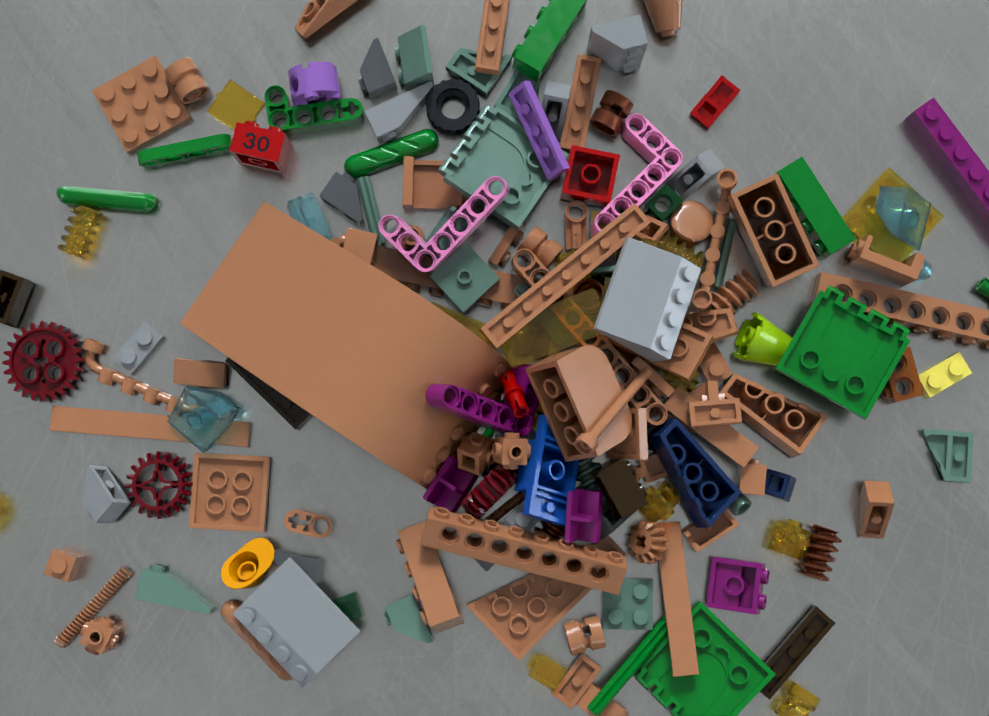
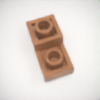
M174 358L173 383L202 387H226L227 363L212 360L199 361Z

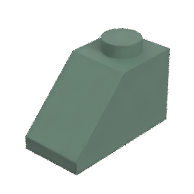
M414 593L385 606L386 612L383 615L389 627L393 625L395 631L428 644L434 641L429 626L424 625L420 614L422 610L415 599Z

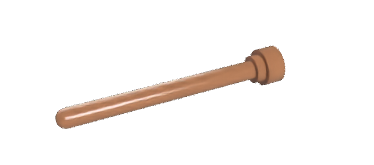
M649 367L642 369L590 432L581 433L574 441L575 448L581 454L590 456L598 446L599 436L651 376L652 370Z

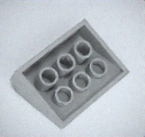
M627 237L593 329L651 362L670 360L701 268L681 256Z
M291 557L266 579L233 613L302 688L360 632Z

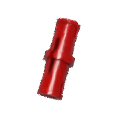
M510 370L505 371L507 380L503 373L499 376L505 390L504 397L510 403L514 416L522 418L524 416L521 409H523L525 415H528L530 411L524 399V390L518 385L515 373Z

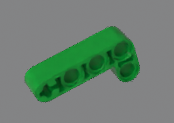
M270 86L265 92L269 126L276 127L275 123L278 119H286V124L283 127L277 128L282 129L283 133L287 136L356 126L361 124L365 118L362 103L356 98L291 107L289 97L281 86ZM282 95L283 99L280 103H272L274 96ZM355 108V115L351 116V109ZM341 109L343 111V118H341V115L339 113V110ZM326 112H335V116L332 119H323ZM310 115L311 119L308 123L302 124L299 123L300 117Z

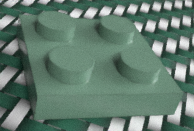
M624 578L619 595L602 591V629L653 630V579Z

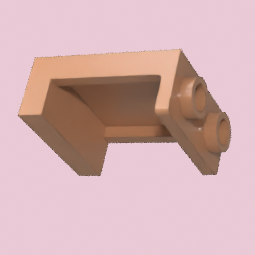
M404 156L402 199L404 210L446 211L449 205L456 207L458 210L467 201V197L443 182L444 176L438 172V169L444 161L414 160V157Z
M869 234L863 239H859L856 244L853 243L847 255L850 258L848 266L901 287L917 280L926 257L915 253L902 262H898L870 251L869 247L873 236Z

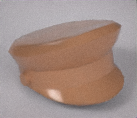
M697 201L683 202L671 215L670 236L672 241L680 247L689 248L707 238L714 224L710 210L704 204Z

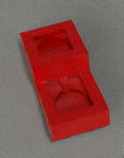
M721 75L690 114L710 128L741 90Z

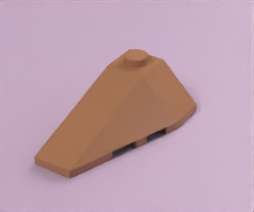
M311 0L307 3L294 28L304 38H308L357 0Z

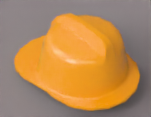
M256 538L246 543L235 554L230 556L225 561L221 570L223 583L232 589H246L257 586L274 560L272 543L264 538Z

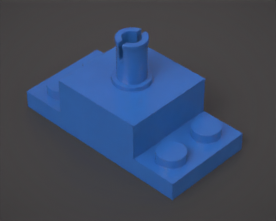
M542 414L538 418L535 440L528 441L531 447V455L527 459V465H519L515 491L526 494L523 515L565 527L567 493L575 490L579 460L565 462L545 414Z

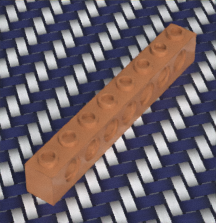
M821 272L816 275L810 304L813 303L820 290L825 292L830 285L845 293L843 303L846 302L849 296L858 301L860 295L865 296L868 299V307L863 314L867 316L870 310L874 309L890 318L889 326L895 321L903 326L913 327V331L917 333L928 334L930 331L938 333L937 337L951 340L953 337L962 339V343L977 345V342L986 344V348L989 349V332L988 335H985L981 331L982 323L987 325L989 329V310ZM884 301L891 303L893 308L891 313L884 310ZM909 307H913L916 310L917 315L915 319L908 315ZM933 312L939 314L941 318L939 324L932 320ZM957 318H961L964 321L965 327L963 330L958 328L956 324Z
M429 507L420 545L616 595H619L627 571L626 557L618 552L598 550L592 545L582 546L573 542L565 543V539L551 538L541 532H527L517 526L508 527L500 525L494 520L484 521L476 519L466 513L457 514L449 512V510L443 507ZM451 527L454 528L456 531L449 532L446 531L445 528ZM471 534H478V535H480L481 537H479V538H472L470 535H471ZM497 540H502V541H504L505 543H504V544H496L495 541H497ZM523 546H526V547H528V548H530V549H529V550H526V551H523V550H521V549H519V548H520V547H523ZM553 553L554 556L547 557L544 554ZM577 559L579 562L571 563L569 560ZM597 565L603 566L602 569H595L593 567Z

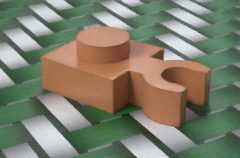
M656 452L648 455L647 460H639L640 466L632 465L635 470L637 483L642 477H645L646 482L649 483L668 476Z

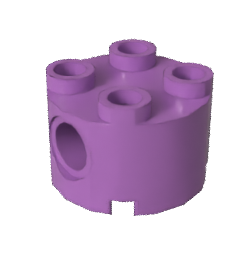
M324 61L308 62V68L302 69V64L290 68L288 71L293 106L341 99L336 66L334 67L333 63Z

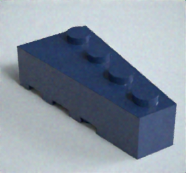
M677 418L667 419L648 436V439L696 528H710L742 492Z

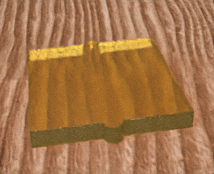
M230 79L223 90L216 94L217 98L207 112L235 131L237 122L243 124L245 121L256 122V116L265 105V102Z

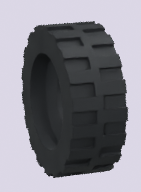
M454 78L446 81L442 80L441 83L433 87L432 91L428 94V99H426L428 119L432 126L442 134L445 133L449 136L461 135V133L468 130L479 115L480 101L479 97H477V92L471 88L469 83H465L463 80H454ZM457 96L463 100L465 111L462 116L456 119L444 116L441 111V104L445 98Z

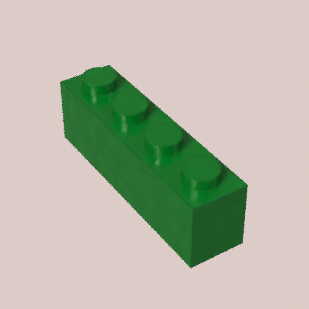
M549 0L550 3L547 7L542 6L536 17L537 23L535 26L530 25L524 35L526 40L522 45L518 44L511 57L514 58L512 68L537 82L584 10L587 0Z
M803 157L776 172L797 216L801 220L800 223L804 232L807 235L810 234L814 241L813 246L819 255H823L826 259L856 240Z

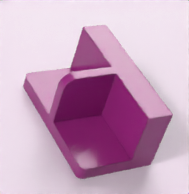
M448 456L423 495V499L437 507H443L449 510V512L456 513L462 500L467 496L479 476L458 468V459Z
M578 488L567 493L565 543H572L577 540L591 543L600 542L603 491Z

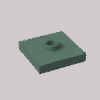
M467 243L461 246L430 275V278L462 313L468 310L500 280Z

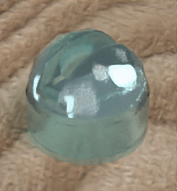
M924 260L917 279L926 280L931 277L930 273L933 272V268L927 260Z

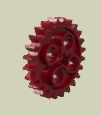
M44 321L40 322L39 327L35 323H30L31 330L21 327L23 335L14 333L13 336L16 342H7L12 348L11 351L3 352V354L9 356V360L2 362V364L9 366V369L3 373L12 375L7 381L8 384H16L14 391L20 392L23 390L22 397L28 398L31 395V400L38 401L41 397L43 402H48L49 395L52 400H58V393L62 396H67L66 388L75 389L72 383L73 380L81 381V378L77 376V372H85V369L79 367V363L85 362V359L80 358L79 354L85 350L76 348L81 341L79 339L71 340L75 333L72 331L66 332V327L62 325L57 329V323L51 322L49 327L47 322ZM60 343L61 350L58 354L54 355L52 348L54 344ZM31 344H35L36 351L32 356H29L28 347ZM48 358V363L41 365V360ZM59 367L61 369V376L55 380L52 374L54 369ZM34 368L36 370V377L30 381L28 379V372Z

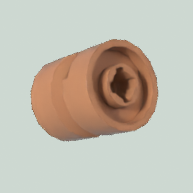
M187 57L177 60L169 65L164 72L170 84L175 87L174 91L182 104L197 101L209 91V87L203 77L198 75L199 70L192 58Z
M536 226L523 240L517 251L524 248L529 249L548 269L563 251L564 247L554 240L547 241L548 234Z
M598 615L584 618L583 623H579L577 620L564 623L571 656L585 653L587 648L593 651L606 647ZM583 633H590L591 636L584 638Z

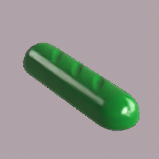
M423 129L351 155L344 163V171L354 179L403 163L404 156L416 158L430 153L438 146V135L431 129Z
M69 186L59 187L56 191L60 202L73 206L148 212L155 207L157 202L156 196L148 193Z

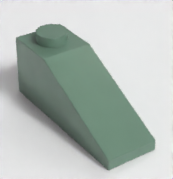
M150 564V568L141 569L135 596L136 600L211 614L215 611V606L176 575L166 572L164 566Z

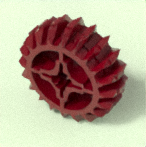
M157 451L155 457L152 453H147V461L143 458H138L140 467L132 465L131 469L135 474H127L126 478L132 479V484H125V488L132 489V492L127 494V498L135 497L131 506L137 507L141 505L138 513L143 514L147 511L148 518H153L156 513L157 519H163L164 512L167 517H172L173 509L177 513L182 511L179 503L183 505L189 504L184 496H191L192 494L191 491L187 490V486H193V482H187V478L193 476V473H184L188 464L183 463L178 466L181 462V457L176 456L172 460L173 456L170 452L163 456L162 451ZM164 465L170 467L175 472L178 481H172L167 477ZM155 466L152 478L142 482L145 473ZM159 480L160 482L171 484L170 486H164V488L149 486L150 484H156ZM178 488L175 497L164 505L167 493L171 489ZM142 489L151 491L153 500H156V505L150 503L145 498Z
M498 464L462 500L461 506L465 509V512L476 519H480L516 483L518 470L503 469V465Z

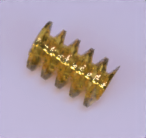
M78 205L79 207H72L70 210L76 217H68L67 219L73 226L64 227V230L70 235L61 236V239L66 244L58 245L57 248L63 253L86 260L81 256L82 253H90L85 244H93L88 235L97 234L91 226L100 225L94 218L95 216H103V213Z
M669 230L664 233L654 246L681 256L699 268L704 262L702 260L704 252L700 251L694 255V246L686 250L687 242L684 240L677 244V235L668 239Z

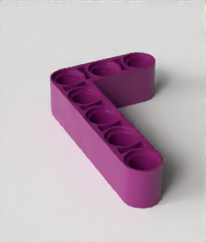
M516 364L511 370L515 373L518 385L524 390V399L530 409L528 415H525L523 409H521L524 416L522 418L514 416L512 407L505 398L503 404L461 387L447 384H432L426 391V401L431 407L503 434L504 432L520 433L521 436H526L531 432L539 400L525 370L532 366V364Z

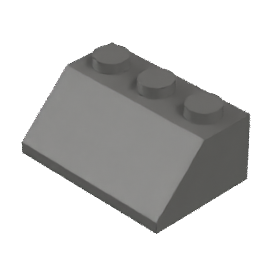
M641 15L592 26L586 50L587 55L602 58L601 63L616 72L624 70L625 73L637 70L638 66L641 65L648 45Z

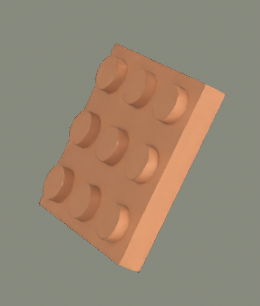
M156 55L92 90L127 154L137 151L192 120L187 108L176 95L175 87L168 81L164 73L165 70Z
M194 453L189 528L265 532L271 457Z

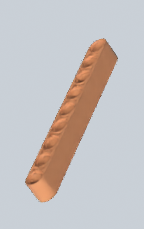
M524 248L516 251L511 260L513 271L529 288L534 285L533 277L535 275H542L544 277L549 273L548 269L529 249ZM517 257H527L530 263L529 266L520 267L516 260ZM567 292L561 296L562 304L560 306L551 304L547 309L570 334V337L578 347L589 345L583 341L582 336L584 332H591L594 335V343L590 345L596 346L610 354V364L615 375L617 370L626 372V382L620 383L618 381L622 392H624L636 378L637 373L607 338L593 329L595 324ZM568 313L577 315V325H570L567 322L566 315ZM644 383L639 389L643 393V400L636 402L632 397L627 404L631 408H646L648 426L661 425L667 419V409ZM651 408H656L659 411L660 417L656 422L649 418L648 413Z

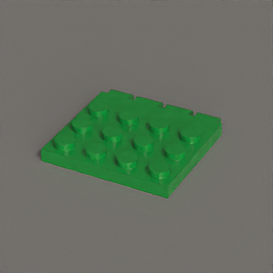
M829 285L825 292L820 290L775 370L865 420L911 341L906 338L910 329L895 321L890 328L886 327L890 318L874 309H871L866 316L863 313L867 305L850 296L845 303L841 302L845 293Z
M700 601L691 611L699 674L672 676L667 636L640 666L639 669L641 671L635 679L647 691L655 684L658 688L651 695L665 709L673 702L676 707L670 712L672 716H737L776 674Z

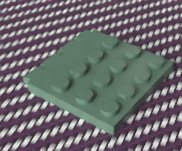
M485 105L476 117L477 121H473L463 135L464 139H460L450 153L451 157L446 158L438 172L444 176L443 182L467 198H470L492 176H499L506 180L510 188L509 194L491 214L518 231L552 180H547L522 123L498 106L493 109ZM562 150V151H563V154H564V156H565V158H566V160H567V158H568V156H569L570 154H568L567 152H565L564 150ZM495 182L491 186L493 195H498L503 190L501 182ZM483 200L475 202L485 209V202Z

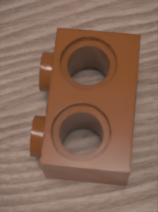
M911 347L906 348L898 362L897 370L893 371L881 392L883 398L887 399L888 404L924 395ZM897 382H901L905 387L902 395L896 391Z

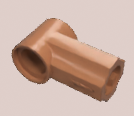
M578 200L571 201L564 212L566 250L576 251L587 242V207ZM572 207L580 208L582 217L579 219L572 218L569 215V210Z

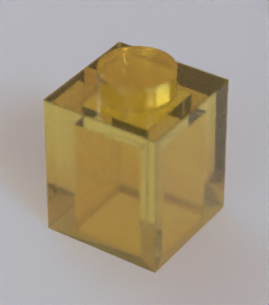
M542 651L539 652L538 656L533 654L526 665L529 668L528 676L552 691L556 690L567 671L565 665Z

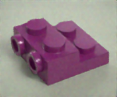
M712 557L706 607L755 615L760 614L761 610H765L767 596L762 594L763 584H768L770 576L769 569H765L766 564Z

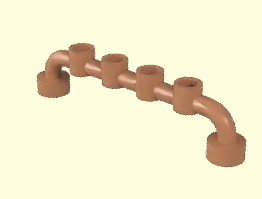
M728 168L721 170L717 176L721 195L715 205L716 219L710 229L711 243L705 253L706 267L700 277L701 289L696 290L692 295V303L698 310L708 309L713 301L710 292L716 283L714 272L716 265L720 262V243L725 238V219L730 214L727 196L731 195V190L737 185L736 172Z
M85 338L82 345L86 349L85 363L89 370L99 375L97 381L109 386L114 381L122 385L120 391L134 396L136 391L144 394L142 400L152 405H157L158 401L167 404L165 410L175 415H179L180 411L190 414L199 413L206 407L208 402L214 403L217 393L201 386L198 387L195 394L199 400L194 404H189L155 387L148 386L111 368L99 365L95 361V354H101L105 344L91 338Z

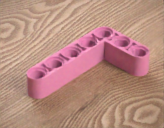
M634 113L627 117L621 128V136L649 165L596 216L590 227L592 236H595L602 230L599 228L598 223L602 222L608 225L620 215L615 210L616 206L622 207L625 211L636 203L640 208L676 172L682 163L683 156L680 150L641 114ZM629 125H635L639 131H633ZM647 142L654 143L656 148L649 147ZM665 158L672 160L674 165L667 164ZM648 174L656 176L658 181H652ZM631 190L638 191L641 197H635Z
M499 176L488 178L427 243L398 216L385 215L382 217L378 225L379 231L419 271L432 273L459 248L507 197L510 190L509 184ZM495 182H501L503 185V190L498 195H493L491 192V186ZM483 200L485 202L484 211L479 214L475 213L473 208L475 202ZM461 218H465L468 222V227L463 232H459L456 227L457 221ZM391 220H395L397 223V229L394 233H389L387 230V224ZM444 236L450 239V246L446 250H442L439 246V241ZM409 237L415 240V247L411 251H408L404 245ZM427 254L433 258V264L429 268H425L422 264V259Z

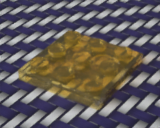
M888 167L842 218L857 240L863 239L868 234L873 236L869 247L870 251L902 263L939 223L944 215Z

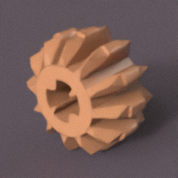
M642 521L639 522V525L632 526L633 533L627 534L630 538V543L626 546L632 548L629 555L636 557V561L639 563L654 564L657 560L664 559L663 552L669 550L665 546V542L670 540L664 537L666 529L660 528V524L657 522Z

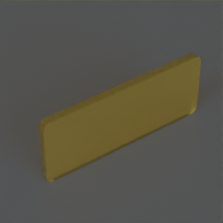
M591 288L551 304L504 342L501 346L509 365L517 367L601 335L600 332L593 329L602 306L597 291Z

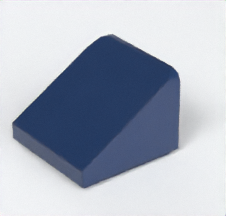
M768 469L765 481V494L789 502L796 478Z

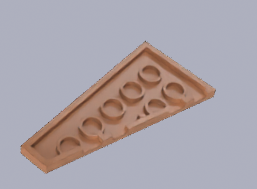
M610 536L603 538L596 544H590L598 550L606 552L615 551L622 554V556L627 555ZM571 559L569 562L577 563L579 560ZM597 565L593 568L602 569L603 566ZM531 573L466 606L519 661L592 588Z

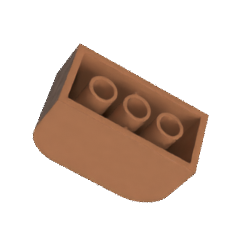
M778 173L727 196L731 214L755 267L767 287H775L820 266Z
M586 345L552 354L525 369L565 462L598 457L625 440L629 435L632 426V416L629 406L626 404L599 436L598 446L590 456L581 454L574 446V441L579 435L587 431L590 432L623 393L607 356L598 347Z

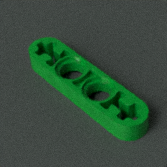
M217 134L140 150L137 152L138 163L141 167H150L228 151L232 142L231 135Z

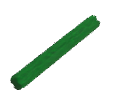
M665 615L589 703L587 709L593 715L599 716L667 636Z

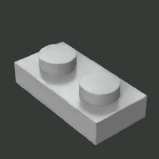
M144 321L112 359L129 374L134 375L165 337Z

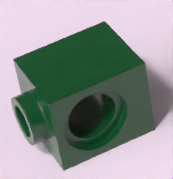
M665 184L645 204L643 208L644 214L665 222L684 200ZM659 201L664 202L668 210L665 212L658 211L655 203Z

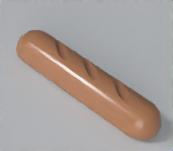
M235 599L226 601L220 610L223 621L238 634L278 678L285 681L294 679L233 615L242 603Z

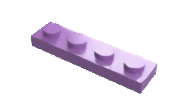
M523 81L509 93V97L547 180H555L570 167L531 82Z

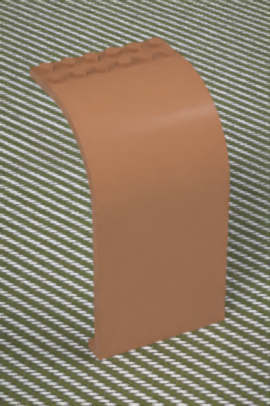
M265 201L179 323L323 423L426 489L429 488L448 456L458 459L457 448L461 442L466 440L472 432H477L482 427V425L431 407L426 401L427 388L432 384L455 385L499 402L504 392L499 376L503 373L507 380L505 371H511L513 368L490 345L431 302Z

